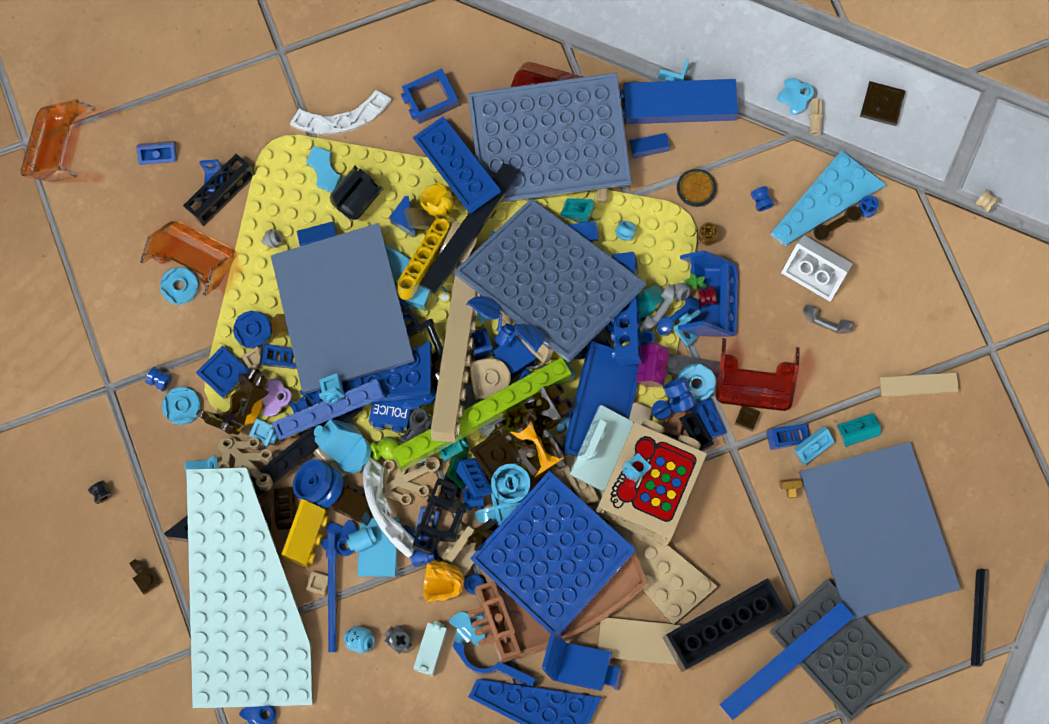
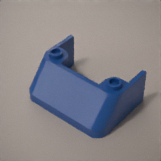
M705 250L680 255L681 260L691 263L690 273L695 274L697 278L705 276L703 283L707 285V288L713 285L717 304L712 305L710 303L705 307L700 305L699 317H694L688 324L678 325V329L695 336H734L737 332V266L735 263Z

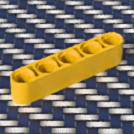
M441 218L433 222L398 280V296L401 299L410 300L414 297L420 287V282L437 259L439 250L449 232L450 226L447 220Z

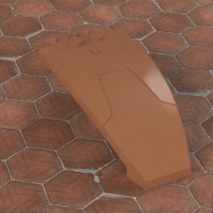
M636 552L560 635L564 641L598 624L647 586L648 582ZM495 581L475 587V594L480 608L469 611L468 616L475 617L483 614V619L472 623L473 628H478L474 633L475 635L490 633V637L483 638L478 642L479 646L493 643L501 663L547 648L551 634Z

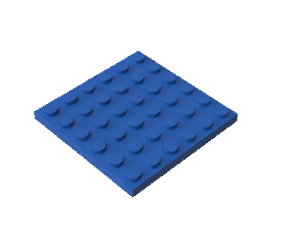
M549 471L483 543L481 549L476 551L470 559L550 634L554 630L561 635L637 550Z

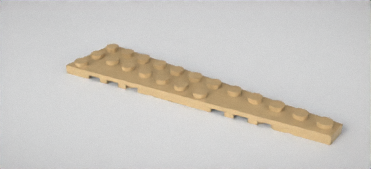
M527 453V456L533 457V454ZM555 465L549 467L552 474L572 491L563 468L558 469ZM596 488L594 489L599 498L598 503L589 505V507L594 512L596 511L598 504L601 500V497L604 493L603 491H600ZM604 520L637 550L636 555L648 582L647 586L642 590L671 624L679 621L718 587L670 546H664Z

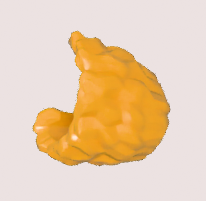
M431 561L426 564L425 577L423 579V589L425 590L423 597L426 603L445 601L461 594L464 577L462 571L457 566L438 561Z

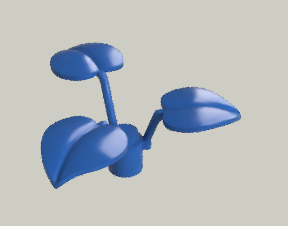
M477 296L470 299L466 304L488 319L499 318L496 329L499 333L495 341L500 346L508 347L512 339L518 334L536 353L546 339L544 333L533 325L526 326V324H518L516 322L514 326L511 324L502 326L503 315L500 312L501 306L489 297Z

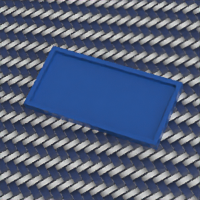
M590 341L588 344L573 404L574 408L571 412L563 444L564 453L577 457L599 406L602 405L627 419L630 418L638 385L636 383L638 364L618 366L616 359L613 360L612 348L594 341Z

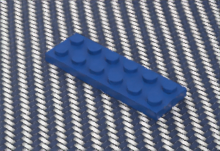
M444 116L413 137L470 214L501 192Z

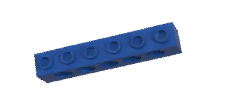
M634 252L612 254L614 260L638 276V260ZM638 293L625 306L628 308L620 311L611 320L612 325L614 324L611 338L612 342H615V348H612L613 360L616 359L618 366L642 364ZM629 324L628 327L621 328L623 325ZM624 342H629L628 345L622 346Z

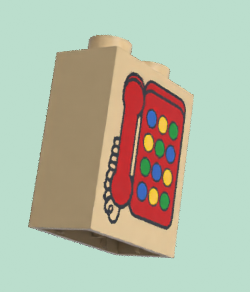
M643 420L641 425L634 422L595 513L606 521L667 546L674 534L707 453L700 451L701 444L691 437L680 435L678 440H674L663 435L665 428L654 421ZM636 454H640L651 465V468L635 483L625 476L622 467L626 461L629 462ZM639 461L632 464L638 472H641L644 468L643 464Z

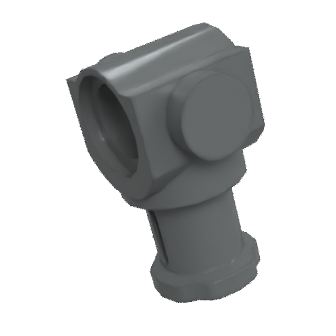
M414 409L409 416V429L399 438L403 442H407L431 429L433 415L424 409Z
M391 626L384 634L386 637L384 642L398 654L401 652L405 654L412 646L410 643L412 638L399 626L395 628Z

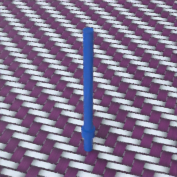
M328 534V549H326V558H328V652H336V558L338 557L336 534Z

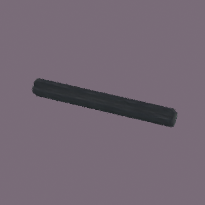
M985 569L976 570L971 666L981 667L983 663L987 570Z

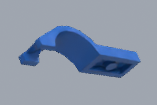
M455 641L452 645L462 662L473 673L488 675L497 671L531 688L536 682V678L501 662L487 669L477 668L467 661L464 645Z

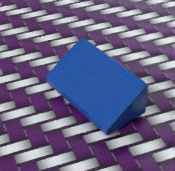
M666 133L629 140L633 159L670 151Z
M175 141L144 143L136 146L139 165L176 162Z
M333 222L297 231L300 246L337 236Z
M711 398L696 402L690 408L691 413L696 411L711 439L727 433Z

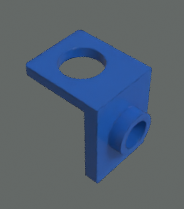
M218 159L200 161L199 164L205 171L204 184L222 168ZM208 164H213V165H216V166H215V167H209V166H207V165H208ZM224 176L219 178V183H223ZM214 188L208 189L205 194L214 193Z

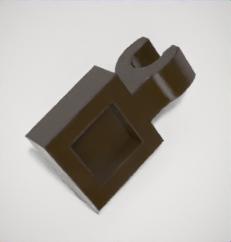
M489 519L477 529V533L468 537L467 545L476 543L474 550L479 551L483 543L495 531L496 522Z
M136 559L129 563L137 574L132 579L144 595L161 584L149 567L144 570Z

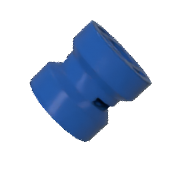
M767 186L757 188L750 193L752 199L756 202L755 207L758 212L767 210L775 205L773 198L769 197L770 191Z
M154 366L149 371L145 383L150 386L155 385L159 391L164 392L171 382L172 375L161 373V370Z

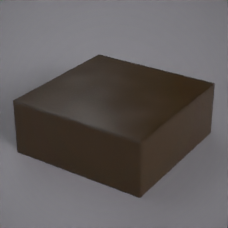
M742 406L734 425L753 432L760 412Z

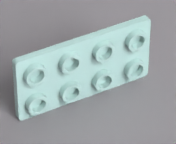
M602 405L599 406L570 471V475L600 491H604L633 422Z

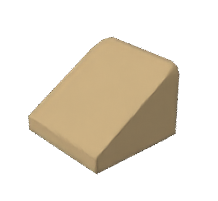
M633 402L629 420L633 424L635 422L641 425L643 420H649L652 409Z

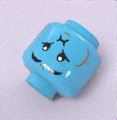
M353 626L344 635V641L348 650L364 654L374 646L375 638L370 629Z

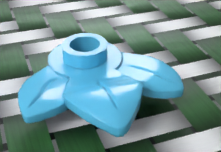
M787 79L784 81L786 89L779 93L777 101L783 104H790V113L795 115L806 108L807 101L814 95V89L810 84L801 83L798 79ZM803 89H807L806 94H801Z
M465 612L455 614L449 620L451 625L458 628L455 634V642L465 644L472 641L475 646H479L478 642L485 638V634L475 635L474 631L478 628H473L472 623L475 618L483 619V614L475 617H469L468 613Z

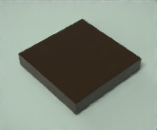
M869 81L860 117L896 126L906 90Z
M499 430L470 450L490 480L499 467L505 464L518 465L523 462L513 443H506Z

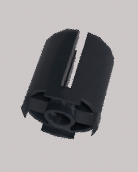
M354 165L331 192L330 202L346 218L356 220L362 216L384 189L381 186L377 188L378 185L362 169L358 170L357 166Z

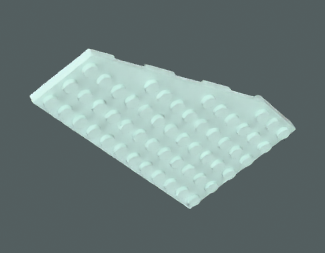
M186 469L193 708L312 705L311 643L276 551L275 543L263 515L248 469Z

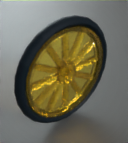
M692 169L686 171L678 179L677 193L680 199L687 205L693 207L704 206L714 198L716 183L708 172L701 169Z

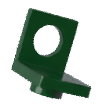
M468 450L454 455L449 461L450 465L446 472L460 489L466 487V484L457 479L458 473L456 470L459 462L467 459Z

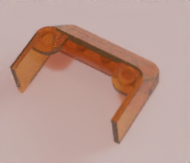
M170 221L148 236L140 262L144 264L153 258L156 262L163 264L173 260L201 274V282L205 286L203 295L207 296L220 285L234 261L236 252L232 248L181 222Z

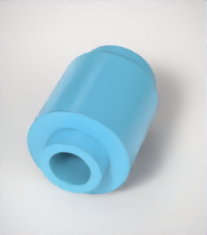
M364 527L349 534V539L346 540L350 550H355L356 553L372 546L377 541L371 527L367 529Z

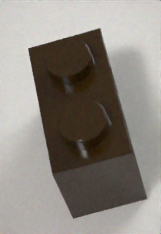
M349 485L346 488H342L337 501L330 506L335 512L366 526L373 515L365 493L360 495L355 488Z

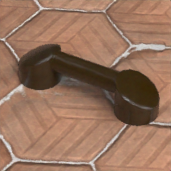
M851 206L845 211L844 216L828 225H818L814 228V237L822 241L829 236V232L847 222H856L861 217L860 208Z

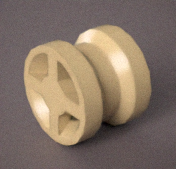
M986 189L975 204L982 206L984 211L988 213L999 198L992 196L990 191Z

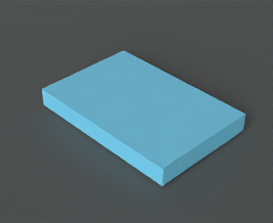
M371 518L367 526L360 523V529L371 527L377 541L372 546L359 551L357 576L397 577L398 548L387 538L375 518ZM393 518L396 522L400 523L399 518Z

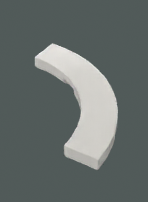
M375 90L357 109L334 116L312 114L299 108L289 124L298 130L317 135L347 133L359 129L377 118L388 107L392 98Z
M370 457L368 463L364 465L363 484L368 505L376 522L387 538L403 554L410 557L414 551L412 548L414 538L391 516L392 511L382 494L385 468Z

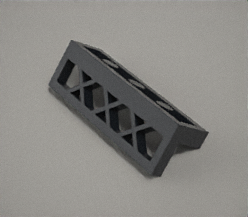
M235 154L183 207L204 227L256 173L250 164ZM237 161L242 164L238 169L232 170V166ZM228 175L224 183H219L221 176ZM214 188V193L211 196H205V192L208 189ZM201 201V206L194 211L191 206L195 202Z

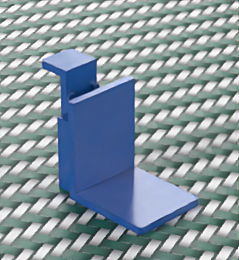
M551 631L542 669L553 681L602 691L604 685L611 686L614 690H619L623 671L620 667L609 665L612 652L566 643L557 631Z

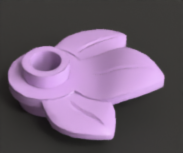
M269 379L267 383L268 388H266L269 394L262 398V404L265 405L263 415L267 417L279 414L282 407L289 405L292 401L291 391L284 388L282 382L277 379ZM284 394V398L280 400V396Z

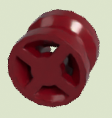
M713 285L707 289H697L701 307H705L710 303L712 305L717 304Z

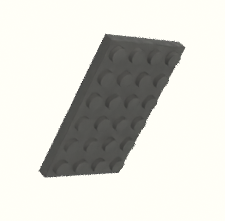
M826 579L769 631L784 649L841 602L835 586ZM863 617L850 620L798 664L850 722L909 669L908 665Z

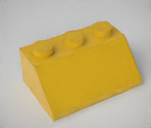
M301 499L281 554L286 561L306 568L313 564L316 557L314 550L316 545H320L323 537L321 534L322 528L327 526L329 520L325 509Z

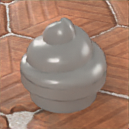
M270 229L265 232L262 244L276 248L282 243V237L278 230Z
M683 282L672 285L674 286L673 299L685 301L690 294L688 285Z

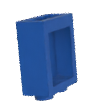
M442 68L402 86V100L404 104H409L411 108L408 110L412 120L416 119L418 124L459 106L458 98ZM438 81L447 100L419 112L410 93Z

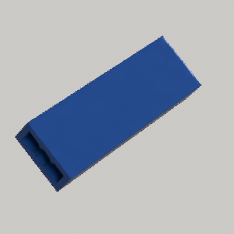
M736 79L624 83V89H620V99L624 101L622 114L623 118H625V124L736 121L738 116Z

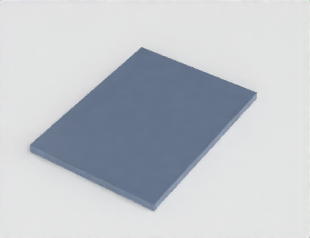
M617 72L468 93L476 159L492 179L503 163L520 172V175L500 203L632 185Z
M532 198L454 271L455 276L481 296L489 297L501 306V311L515 322L526 324V326L533 325L540 329L546 338L544 344L568 362L646 286V282Z
M379 223L271 255L303 394L321 390L319 380L336 373L340 376L341 383L415 362Z
M911 442L799 472L840 601L854 616L851 620L960 590Z

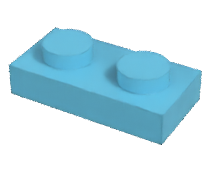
M823 426L796 446L794 451L800 462L806 465L835 442L829 430Z

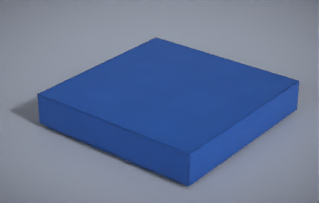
M222 345L196 374L219 396L225 399L240 383L239 373L246 375L249 369Z

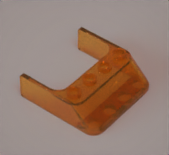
M78 99L42 107L35 117L21 167V175L48 182L76 178V173L61 167L66 157L65 151L70 142V133L75 124L76 117L81 114L94 112L95 107Z

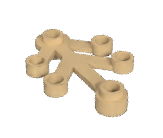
M227 436L219 441L218 449L223 454L222 462L218 465V468H230L229 462L232 455L235 458L234 468H247L248 472L256 479V484L260 490L267 491L273 486L271 476L261 473L250 462H270L273 458L271 451L264 449L261 453H241L238 450H258L261 446L258 438L253 437L249 441H236L235 438Z
M428 457L423 466L405 474L406 470L401 472L398 467L395 479L388 482L390 472L394 471L395 464L392 460H386L383 463L385 468L383 473V497L399 501L403 506H409L412 503V498L409 494L401 495L391 491L397 487L418 493L422 498L429 495V488L426 485L419 486L409 481L427 472L436 473L440 468L439 460L436 457ZM391 463L393 464V467L391 469H387L386 464ZM435 463L436 467L434 469H430L429 464ZM422 488L427 489V493L424 495L420 493ZM404 497L410 499L408 503L402 501Z

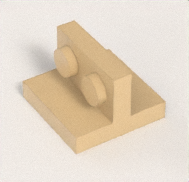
M460 524L456 542H441L437 547L438 557L448 564L457 566L464 575H467L474 565L470 558L476 552L474 550L476 543L467 545V539L475 534V530Z

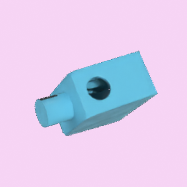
M330 419L324 427L318 425L314 430L315 442L321 450L340 464L363 436L353 424Z

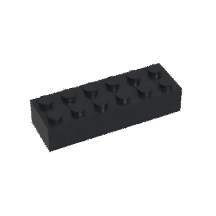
M767 578L669 632L662 638L681 672H684L779 619L788 612Z

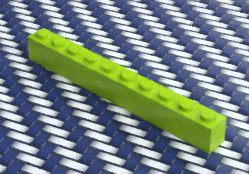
M562 357L464 410L463 417L459 418L458 423L461 424L460 435H456V442L503 417L507 410H513L520 403L526 402L541 387L559 383L563 384L570 380L571 372ZM431 429L392 449V457L400 471L403 472L455 442L433 441Z

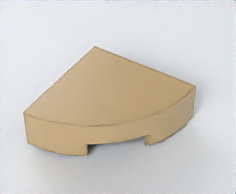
M258 346L241 355L248 368L253 367L257 369L260 365L261 351Z

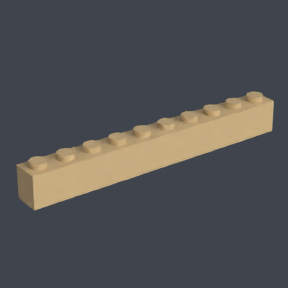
M458 263L457 266H456V269H457L462 263ZM457 276L454 278L430 432L433 441L456 442V435H460L461 424L458 422L459 418L463 417L461 402L462 400L465 401L466 398L464 383H468L469 372H466V369L471 364L469 349L473 350L474 338H471V336L476 331L474 316H478V312L466 304L470 299L481 295Z

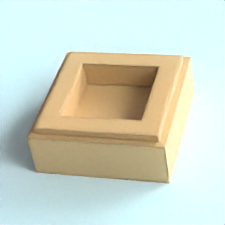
M312 571L306 591L325 596L328 588V576Z

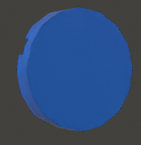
M256 311L244 312L237 317L233 326L235 339L241 346L248 349H254L257 346L262 347L271 337L270 321L264 314Z

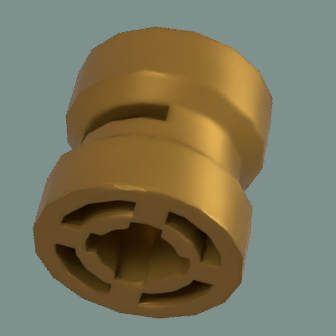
M711 222L702 224L698 236L699 241L706 246L713 245L717 240L718 227Z

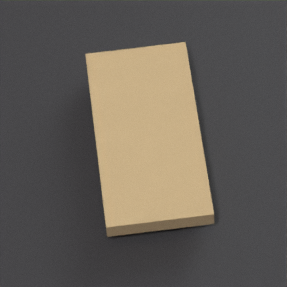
M605 618L600 623L598 649L612 652L611 659L677 665L662 637L677 629L680 625Z

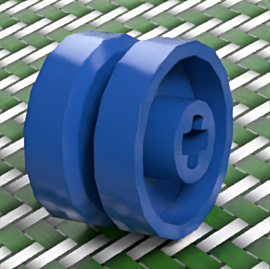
M317 459L305 462L298 469L293 480V491L299 499H304L323 509L337 501L343 488L341 473Z

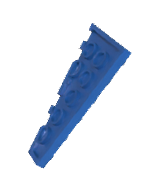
M426 342L424 346L416 349L412 348L415 362L342 383L343 392L378 378L385 397L373 402L432 397L431 342ZM321 390L317 391L316 404L323 401L319 397V393L322 392Z
M479 679L476 680L468 696L469 699L519 724H589L602 698Z

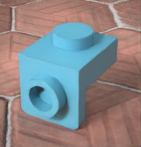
M337 373L319 380L322 391L319 393V397L326 403H334L339 398L345 397L341 379Z
M256 418L249 436L258 438L266 447L272 445V443L275 444L278 436L273 424Z

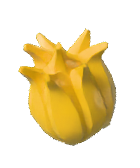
M439 182L428 186L419 196L422 208L429 215L434 216L436 220L439 219V215L451 219L448 212L451 213V209L459 210L454 205V201L458 198L453 197L448 187Z

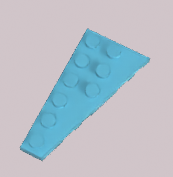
M841 150L771 232V236L784 246H787L818 225L831 220L849 207L854 206L864 196L883 189L886 184Z

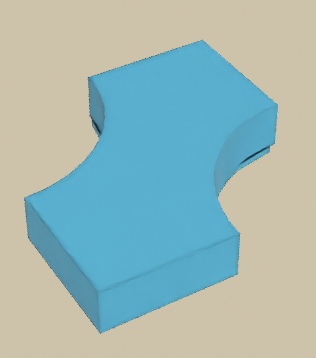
M313 146L306 163L317 173L316 187L331 193L337 187L341 175L337 174L330 166L331 152Z

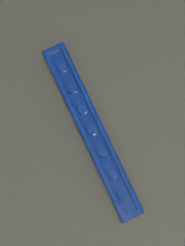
M842 602L837 604L725 699L720 706L732 720L735 719L853 619L852 613Z

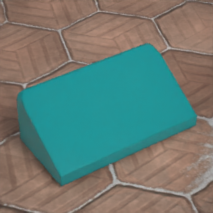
M873 413L837 425L845 447L881 435L880 424Z

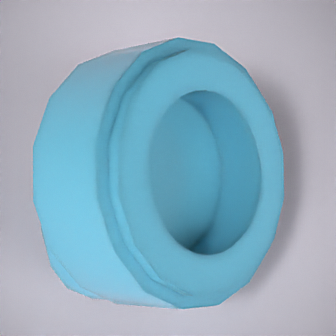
M620 221L616 229L618 238L625 241L631 240L636 232L635 225L628 221Z

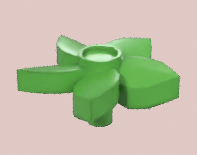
M691 273L690 278L684 281L688 286H692L694 290H697L698 287L707 288V285L703 283L705 276L697 278L695 274Z

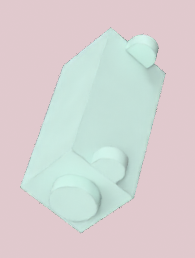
M433 621V624L427 623L414 664V671L434 676L447 635V628H444V624Z

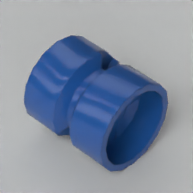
M686 378L675 379L663 386L667 398H671L669 404L673 413L685 411L696 404L692 392H689L690 386Z

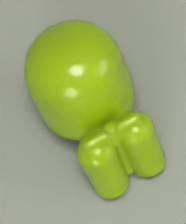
M393 436L384 437L376 444L373 441L368 442L371 446L370 457L375 461L379 460L381 456L386 460H394L392 449L400 446L399 440Z

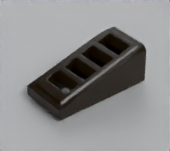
M293 487L273 489L275 525L278 530L291 529L296 515ZM289 495V498L279 499V496ZM290 503V505H284V506H280V505H279V504ZM290 511V513L280 514V512Z

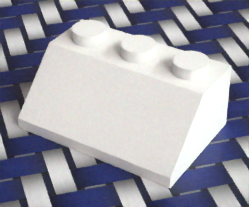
M804 235L797 243L781 273L831 302L853 263Z

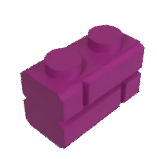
M660 344L641 345L642 364H638L636 383L645 387L664 386L667 376L666 366L669 359V348Z

